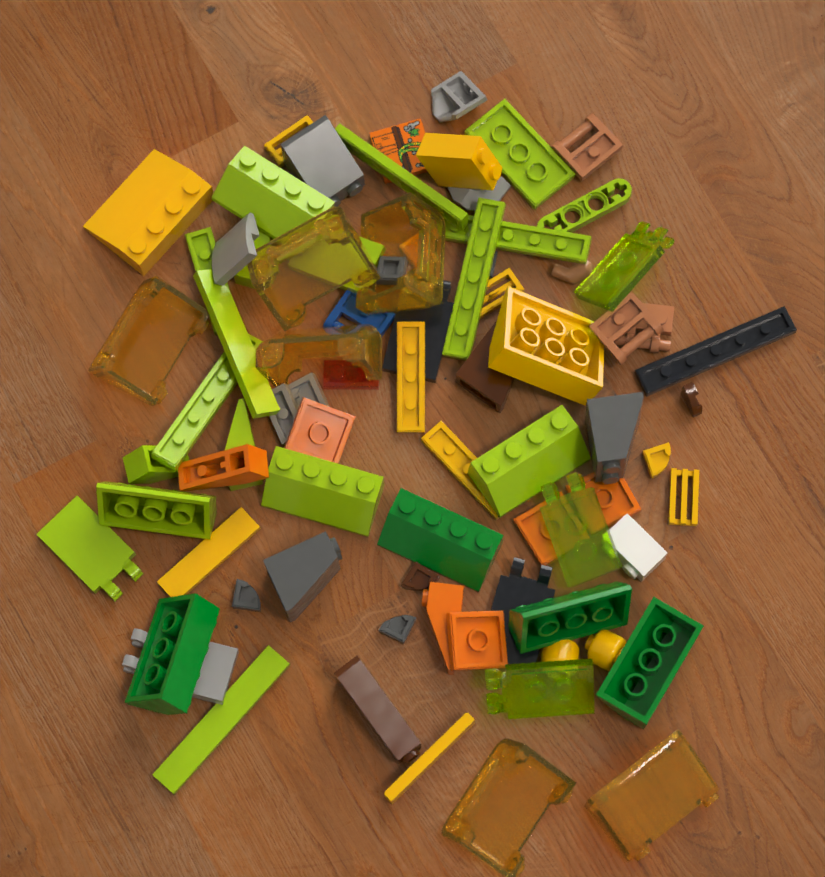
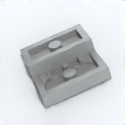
M249 212L216 242L212 253V272L215 284L225 285L257 256L254 240L260 235L253 213Z
M312 372L289 385L283 383L272 389L280 411L277 415L270 416V419L281 444L285 445L302 397L329 406L319 381Z

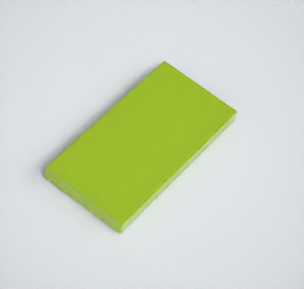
M503 99L464 131V135L482 137L502 166L501 174L534 210L575 178L576 173L506 99Z

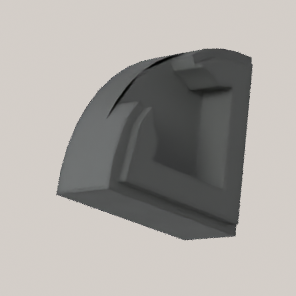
M237 579L232 607L234 609L261 612L260 598L255 589L247 582Z
M410 615L393 617L385 621L380 626L378 632L404 644L417 618Z

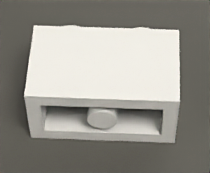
M628 514L623 516L603 536L601 541L604 545L602 547L604 552L612 559L617 558L624 565L622 568L632 579L637 577L641 582L667 556V552Z

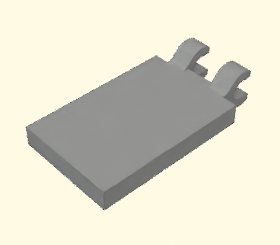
M134 628L131 640H133L132 646L143 648L148 633ZM209 642V649L205 655L200 670V677L192 697L223 705L239 650L230 646ZM125 654L122 666H124L123 671L134 674L139 658Z

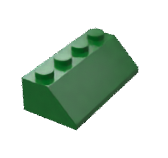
M400 488L389 510L377 545L414 563L418 562L431 571L479 592L503 544L504 535Z
M613 582L601 584L583 591H574L568 595L556 598H548L534 604L521 605L509 611L508 628L520 654L551 646L561 640H574L596 634L601 630L628 625L632 587L629 584Z
M196 593L159 599L125 699L126 704L166 715L187 713L192 702L196 683L200 677V670L205 655L209 649L208 645L213 630L217 624L219 607Z
M653 597L596 696L618 715L644 730L704 625Z

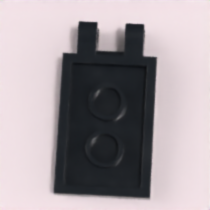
M414 274L410 293L401 291L382 371L397 374V322H425V381L436 383L454 304L448 302L451 282L440 279L437 295L422 292L425 276Z
M514 557L509 577L500 575L491 611L503 610L508 666L533 673L540 649L520 654L508 628L509 611L521 605H530L548 598H554L555 589L548 588L553 567L541 565L538 580L521 576L525 560Z

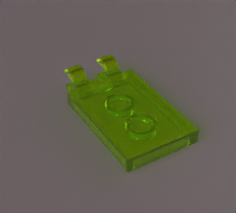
M641 221L631 235L625 233L592 270L590 276L584 279L575 289V295L580 300L613 312L665 253L663 249L670 248L675 240L667 236L663 239L668 230L662 227H658L654 232L648 231L646 233L651 225Z
M577 472L566 476L572 492L561 497L556 484L552 485L550 482L540 486L547 503L546 506L540 508L569 588L623 568L596 492L592 487L585 489L583 476Z
M592 659L505 664V672L494 668L485 670L486 690L502 688V695L499 693L486 694L488 714L507 712L508 719L595 713Z

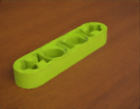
M614 179L544 216L539 220L537 227L544 228V225L553 227L558 223L557 218H560L561 224L556 226L554 230L572 233L629 202L632 193L631 185L627 180ZM615 188L625 190L623 197L619 194L612 196ZM612 196L610 200L611 204H609L608 197ZM592 199H599L603 202L604 206L602 209L595 211L589 207L588 203ZM569 211H575L580 215V220L576 223H570L565 219V214Z

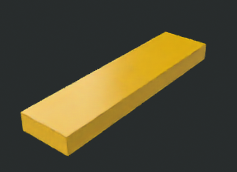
M397 322V433H425V322Z
M440 421L421 438V442L491 516L498 520L499 516L467 474L470 463L477 459V457Z
M240 507L212 532L210 539H204L161 577L157 583L170 597L187 595L261 529L260 526Z
M465 713L384 792L385 798L393 804L475 724V719L469 713Z

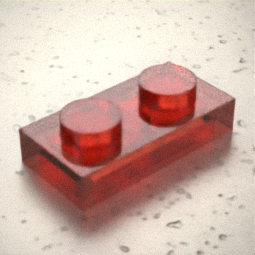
M324 360L323 388L331 390H379V360Z

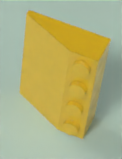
M153 149L83 225V228L141 275L145 276L212 202L213 189L209 183L195 172Z
M508 286L505 290L490 343L488 368L586 406L587 399H593L603 388L604 345L589 329V326L595 321Z

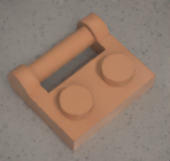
M591 113L585 118L583 124L560 142L556 141L550 147L576 173V176L583 181L621 151L623 144ZM591 130L596 132L595 135L572 153L567 150Z
M630 292L589 326V329L611 353L619 365L627 361L626 357L653 335L658 336L664 331L661 324L633 292ZM644 320L648 326L619 349L615 342Z

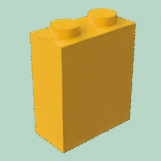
M425 133L416 153L417 158L436 184L442 187L494 190L503 169L481 136Z

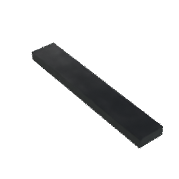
M783 306L636 369L635 375L647 397L796 333L797 329L786 307Z

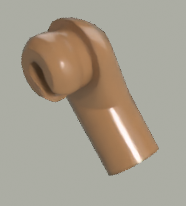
M587 260V264L577 263L570 268L556 263L551 276L571 284H577L591 275L593 266L589 260Z

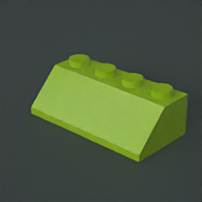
M246 146L228 164L211 199L241 219L249 212L253 213L258 230L301 257L332 220L335 204L333 200Z
M560 405L472 461L467 474L499 518H501L588 462L591 457L579 426L564 406Z
M275 447L268 468L269 478H266L262 507L369 537L385 486L383 476L282 447Z
M108 481L97 483L99 525L202 539L211 538L217 515L216 496Z

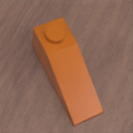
M245 444L182 462L178 467L180 491H192L234 486L269 478L267 451L250 444Z
M430 582L429 590H423L422 606L427 607V617L449 675H454V671H451L446 614L462 611L464 586Z

